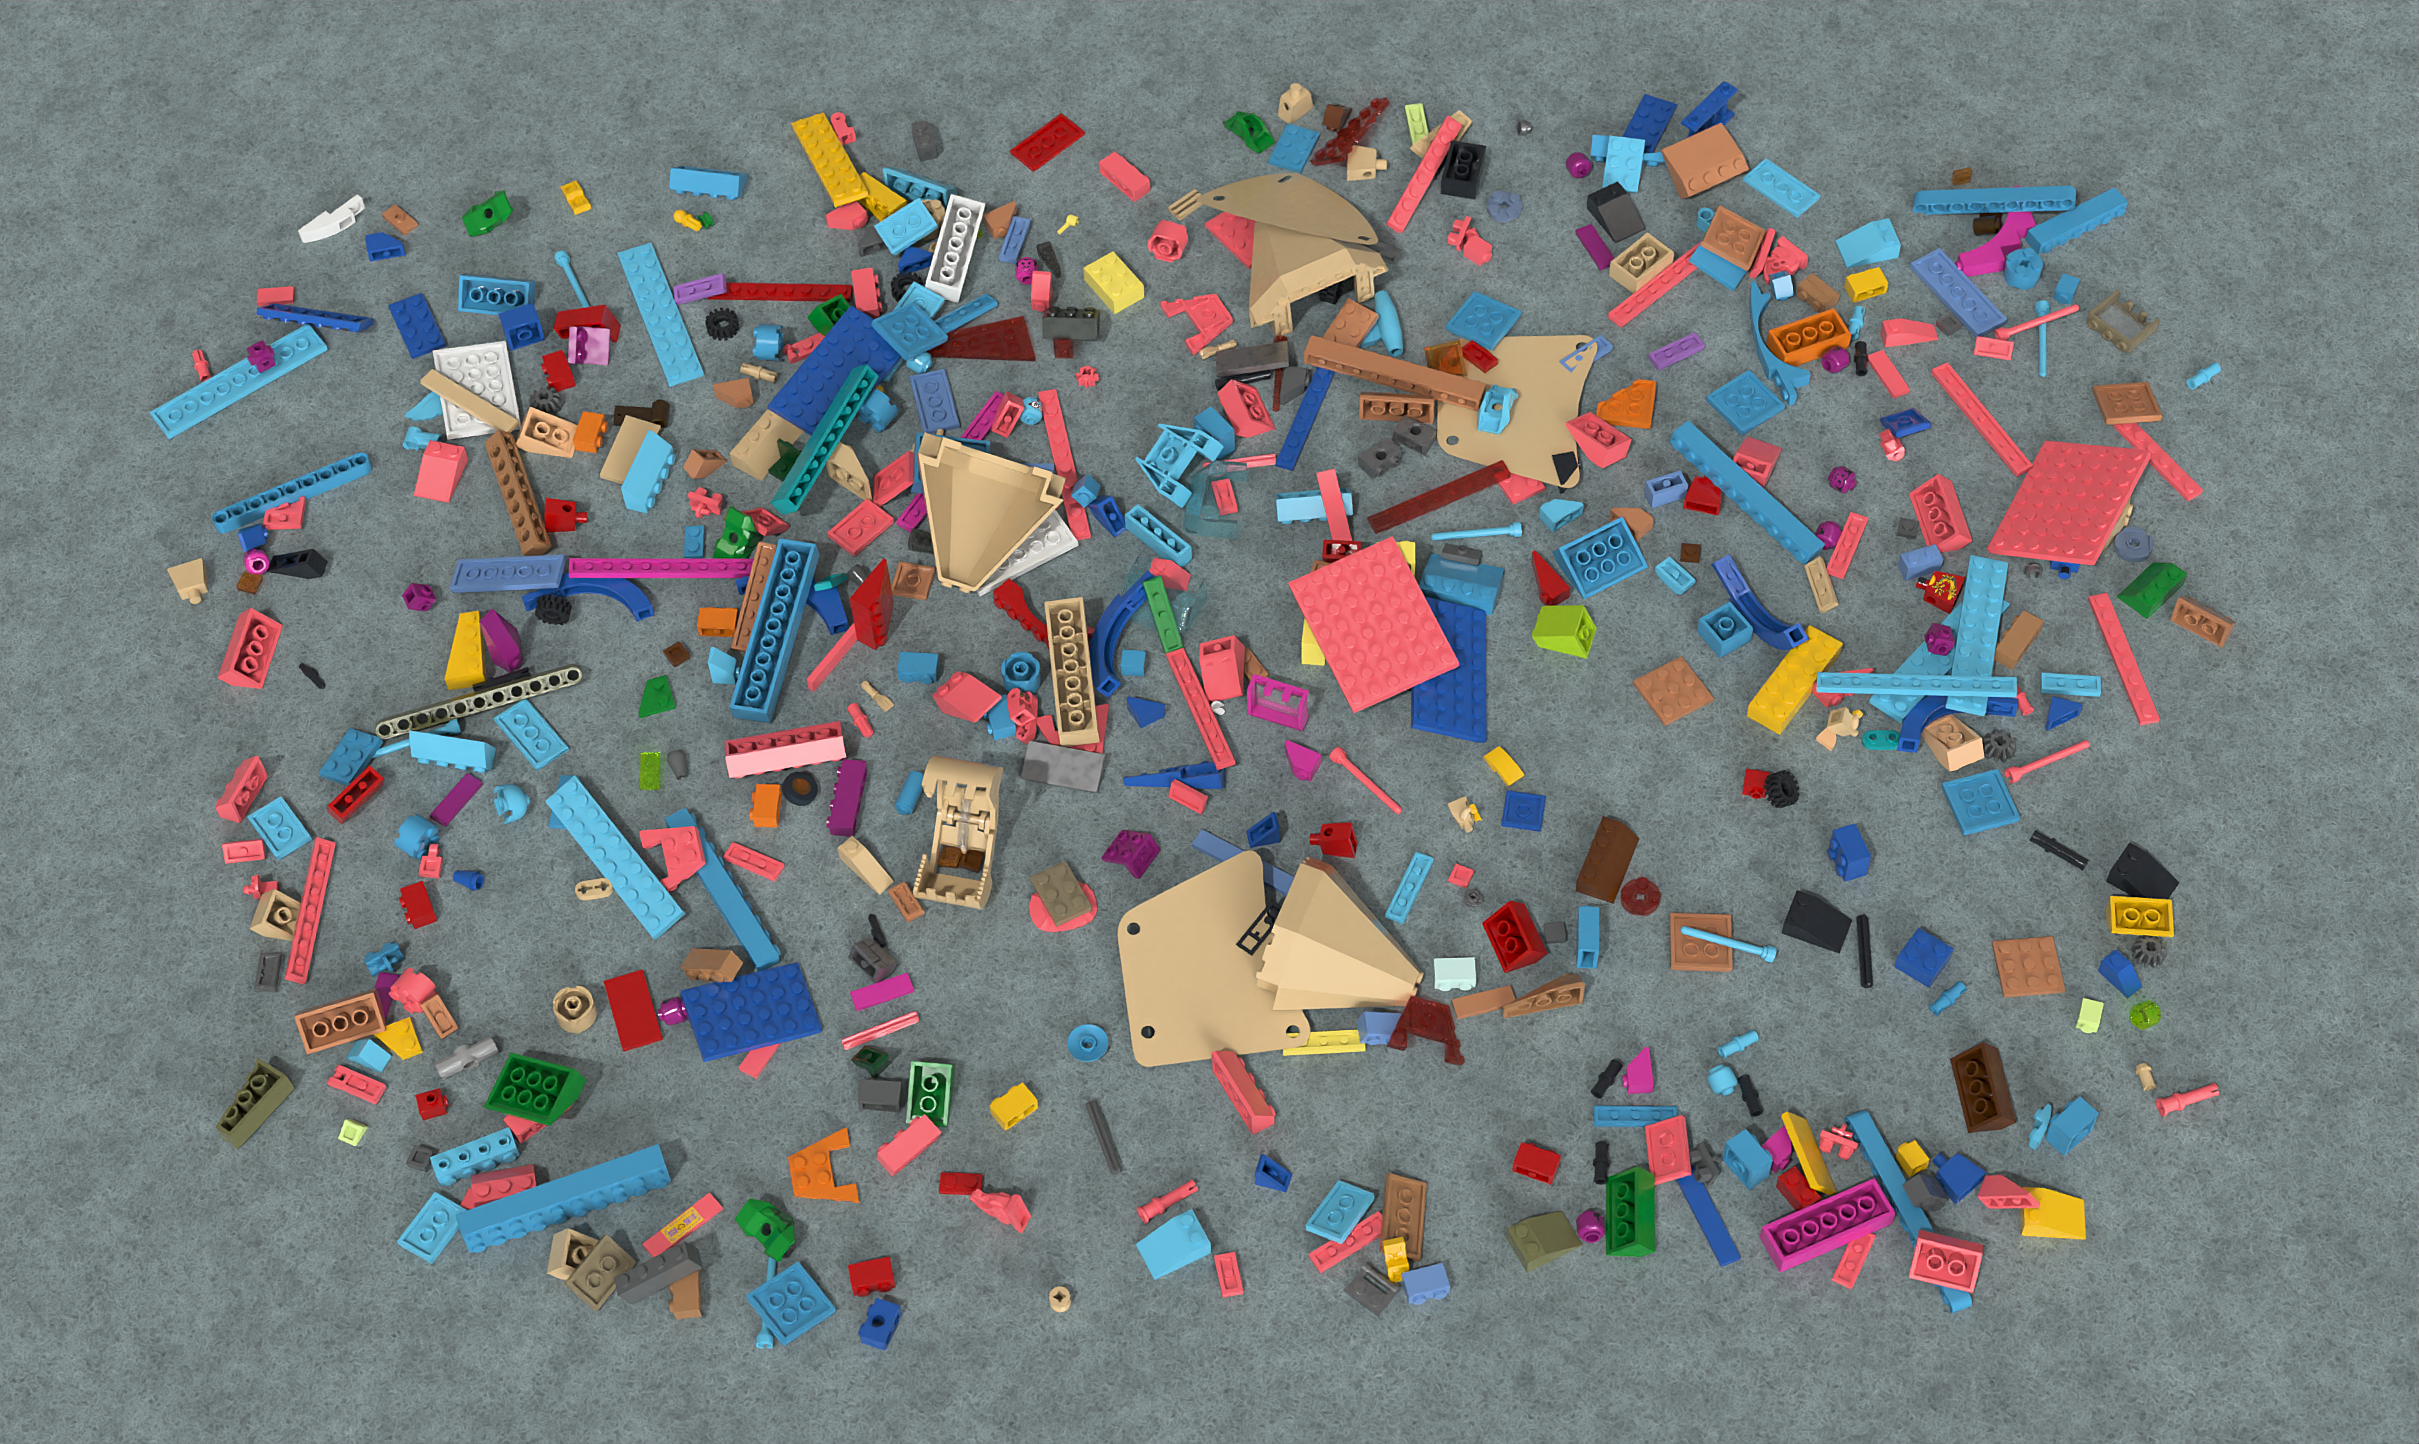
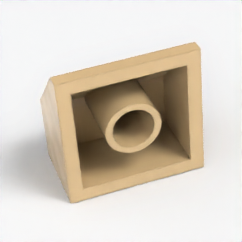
M272 889L262 894L249 929L264 937L293 941L301 903L276 889Z
M569 1228L554 1234L547 1274L567 1280L599 1240Z

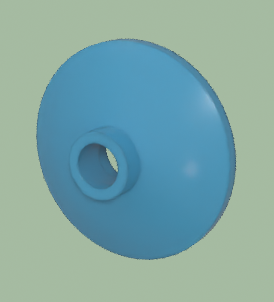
M1081 1025L1070 1033L1067 1041L1068 1050L1075 1059L1083 1062H1092L1098 1060L1106 1053L1108 1037L1096 1025ZM1086 1044L1092 1045L1090 1048H1085L1084 1046Z

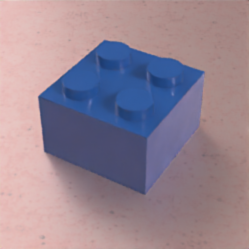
M533 303L498 314L510 351L545 340Z
M1856 824L1833 830L1831 839H1829L1830 844L1827 854L1829 859L1834 860L1836 864L1835 871L1839 877L1842 876L1844 882L1866 876L1871 855Z
M1918 927L1897 956L1894 967L1930 988L1950 961L1954 948Z

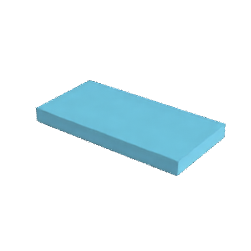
M1767 158L1743 177L1745 183L1797 218L1819 200L1821 196Z
M526 698L493 718L536 771L569 750L568 746Z

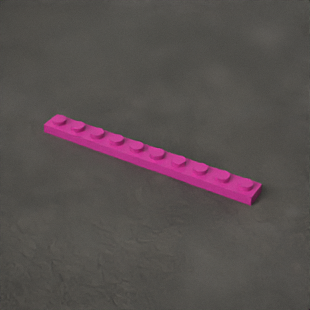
M995 391L960 438L983 441L992 428L998 405L1004 395ZM918 493L897 520L896 525L910 533L915 531L927 515L924 494Z
M569 558V578H742L750 576L754 559Z

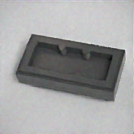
M1445 543L1441 558L1477 566L1482 556V550L1468 548L1464 545L1458 546Z
M281 953L260 954L254 988L256 992H276L282 961Z

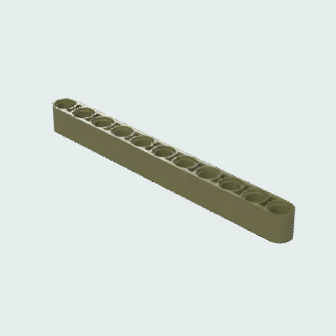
M568 664L382 718L376 723V734L382 739H388L410 731L567 687L581 680V669L576 664ZM570 670L578 672L575 678H570L567 674ZM552 675H556L560 679L557 683L553 684L549 682V678ZM533 681L541 683L537 689L531 688L530 684ZM515 686L522 688V692L519 694H513L511 690ZM495 692L503 693V697L500 700L494 699L492 696ZM482 697L485 701L482 705H476L473 702L474 699ZM457 703H464L465 709L462 711L456 710L455 705ZM444 708L447 713L444 716H438L436 710ZM419 714H426L428 719L424 722L417 719ZM401 719H406V720H408V722H409L408 726H406V727H401V726H399V725H398L399 720H401ZM381 725H388L390 730L386 733L379 730Z

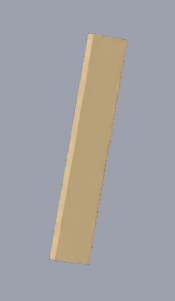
M433 369L420 380L421 385L496 430L499 429L511 433L519 425L517 419Z

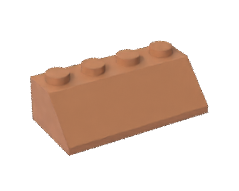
M1361 391L1359 419L1400 422L1403 416L1415 419L1419 423L1433 424L1435 396Z
M377 988L298 1011L294 1016L307 1054L386 1031L383 1006Z

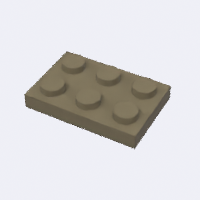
M1066 861L1030 877L1031 884L1056 927L1092 911L1090 902Z
M604 1234L564 1282V1285L593 1311H598L616 1288L614 1278L632 1269L636 1261L607 1234Z

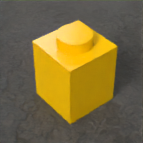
M1915 1140L1910 1143L1905 1142L1897 1148L1895 1158L1909 1177L1928 1167L1930 1159Z

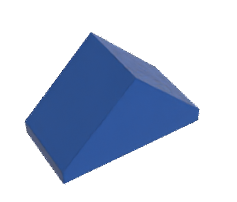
M911 246L907 247L898 263L899 274L903 275L902 272L908 274V271L913 273L930 267L933 259L932 253Z
M1127 697V709L1140 728L1165 717V704Z
M2052 697L2045 725L2046 731L2079 716L2082 709L2081 703Z
M1276 812L1270 813L1246 831L1250 848L1280 843V827Z
M1261 1154L1255 1171V1185L1287 1192L1292 1173L1265 1154Z

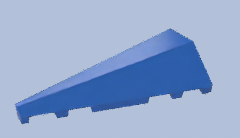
M1202 761L1200 764H1187L1161 769L1159 773L1147 774L1146 772L1138 776H1125L1123 781L1124 786L1171 787V782L1176 779L1191 788L1222 789L1225 786V768L1217 770L1213 762Z

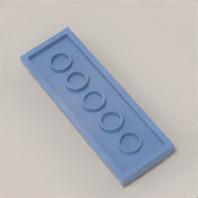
M1940 248L1911 263L1910 268L1976 338L1977 336H1984L2006 324L2007 318L1960 269L1958 270L1957 265Z
M564 554L459 559L450 589L452 593L559 588L567 559Z

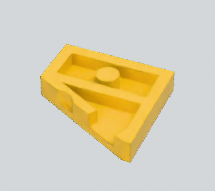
M410 1017L387 1025L386 1031L373 1034L374 1037L378 1038L403 1060L423 1053Z

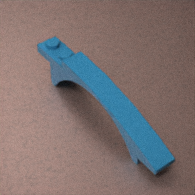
M1752 281L1749 308L1751 331L1757 356L1767 380L1773 379L1775 386H1779L1782 400H1786L1788 406L1794 405L1797 398L1794 388L1809 385L1811 374L1809 370L1800 369L1781 361L1763 343L1758 329V322L1762 314L1769 307L1768 301L1771 296L1769 292L1761 294L1756 282Z

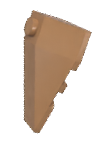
M1564 974L1561 977H1557L1503 1006V1019L1582 1004L1585 988L1584 981L1578 974Z

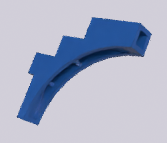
M749 576L735 580L739 595L745 594ZM813 577L806 604L820 615L831 635L847 631L849 629L848 620L837 586L815 591L814 585L816 582Z

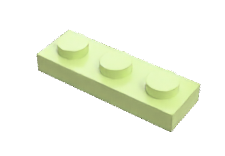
M1422 103L1405 105V114L1412 145L1428 134Z

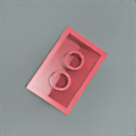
M1231 379L1217 393L1236 435L1249 438L1276 429L1256 387Z
M253 756L243 760L240 767H237L233 779L227 784L223 796L216 803L215 808L220 817L241 824L268 777L260 757Z
M534 1164L471 1175L475 1207L537 1186Z
M1919 1230L1909 1278L1973 1293L1983 1254V1245Z

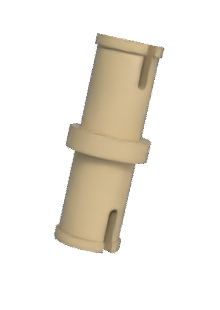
M745 362L742 363L740 369L741 374L753 376L756 380L762 379L774 384L776 382L775 379L779 375L778 372L764 369L763 366L759 365L757 367Z

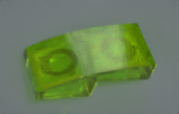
M640 752V790H659L660 753Z

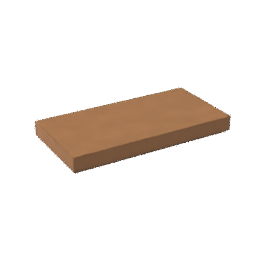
M1392 1173L1386 1174L1379 1253L1384 1254L1382 1241L1403 1237L1407 1260L1415 1262L1421 1260L1426 1182Z

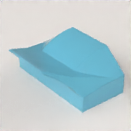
M1670 556L1655 567V572L1659 579L1676 594L1682 595L1696 582L1695 578Z

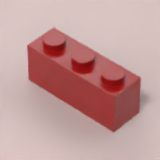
M369 765L327 806V812L340 824H343L384 785V778Z

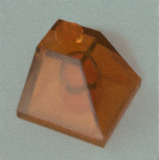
M1459 339L1424 347L1428 368L1444 371L1456 376H1467Z

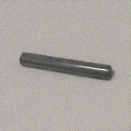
M1089 1101L1086 1103V1108L1112 1175L1118 1174L1122 1171L1121 1165L1097 1101Z

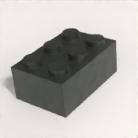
M1050 306L1049 309L1045 310L1042 317V339L1097 340L1100 332V310H1096L1094 307H1086L1083 310L1077 307L1059 309L1058 306Z

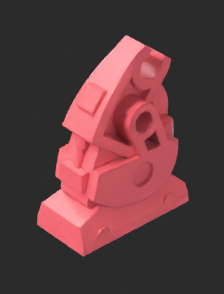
M1784 236L1780 237L1777 241V247L1771 251V256L1766 258L1762 269L1765 284H1769V274L1786 270L1791 276L1798 269L1806 268L1808 265V255Z
M976 1189L969 1198L982 1211L993 1218L996 1217L999 1222L1006 1225L1011 1223L1019 1233H1023L1031 1218V1214L1018 1194L1012 1196L1003 1192L985 1194L981 1190Z

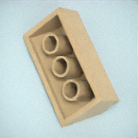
M767 409L729 453L732 466L762 481L768 475V470L780 459L777 440L780 438L793 445L804 431Z

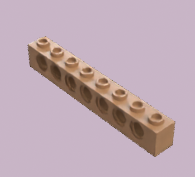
M498 429L485 442V446L506 503L511 523L515 529L521 552L524 556H542L552 547L514 437L512 434Z

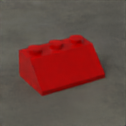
M1508 901L1482 923L1504 973L1535 964L1548 954L1524 903Z

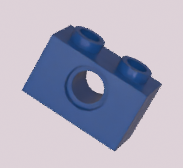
M876 1298L874 1304H870L868 1308L866 1322L862 1323L859 1328L858 1334L860 1335L861 1342L886 1351L902 1314L900 1305ZM876 1322H884V1324L879 1327L874 1326Z

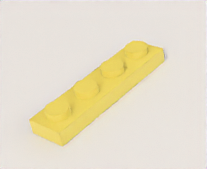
M1358 1030L1310 1032V1036L1305 1044L1300 1047L1283 1049V1056L1365 1051V1043H1360ZM1287 1033V1035L1291 1038H1295L1300 1034Z

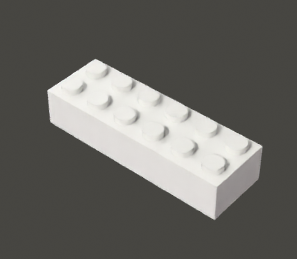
M951 194L925 288L946 300L958 303L981 224L985 203Z

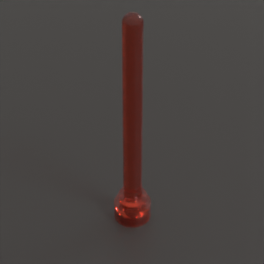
M1278 335L1274 337L1273 343L1288 341V338ZM1283 368L1275 369L1274 412L1280 410Z

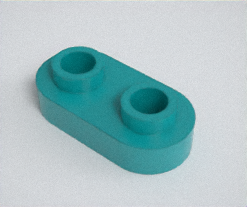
M1869 730L1863 734L1862 744L1869 750H1895L1898 746L1900 734L1894 730Z

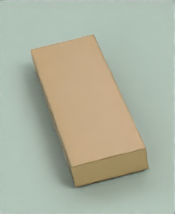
M1819 556L1804 565L1819 611L1826 613L1838 606L1839 603L1824 560Z

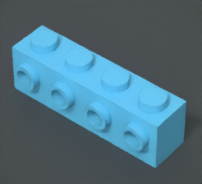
M1139 504L1125 514L1126 529L1163 559L1171 560L1181 568L1192 560L1191 546Z
M508 1127L432 1156L430 1160L440 1186H450L458 1179L471 1178V1175H475L482 1170H492L496 1165L503 1162H513L520 1154L512 1132Z

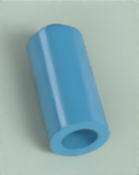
M917 771L909 772L894 804L898 813L902 815L912 814L923 791L922 781L924 775Z

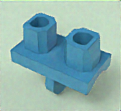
M387 942L383 945L381 951L377 953L371 951L366 954L364 962L370 974L374 977L379 972L387 969L390 973L393 972L392 966L405 960L396 942Z

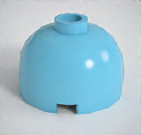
M504 784L495 787L494 793H497V798L494 799V804L499 817L503 813L506 819L503 823L507 824L520 820L525 815L527 805H529L528 795L514 784ZM511 811V816L505 815L504 812Z

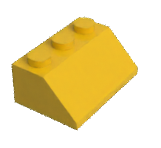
M2110 896L2106 906V921L2111 933L2174 936L2172 900Z

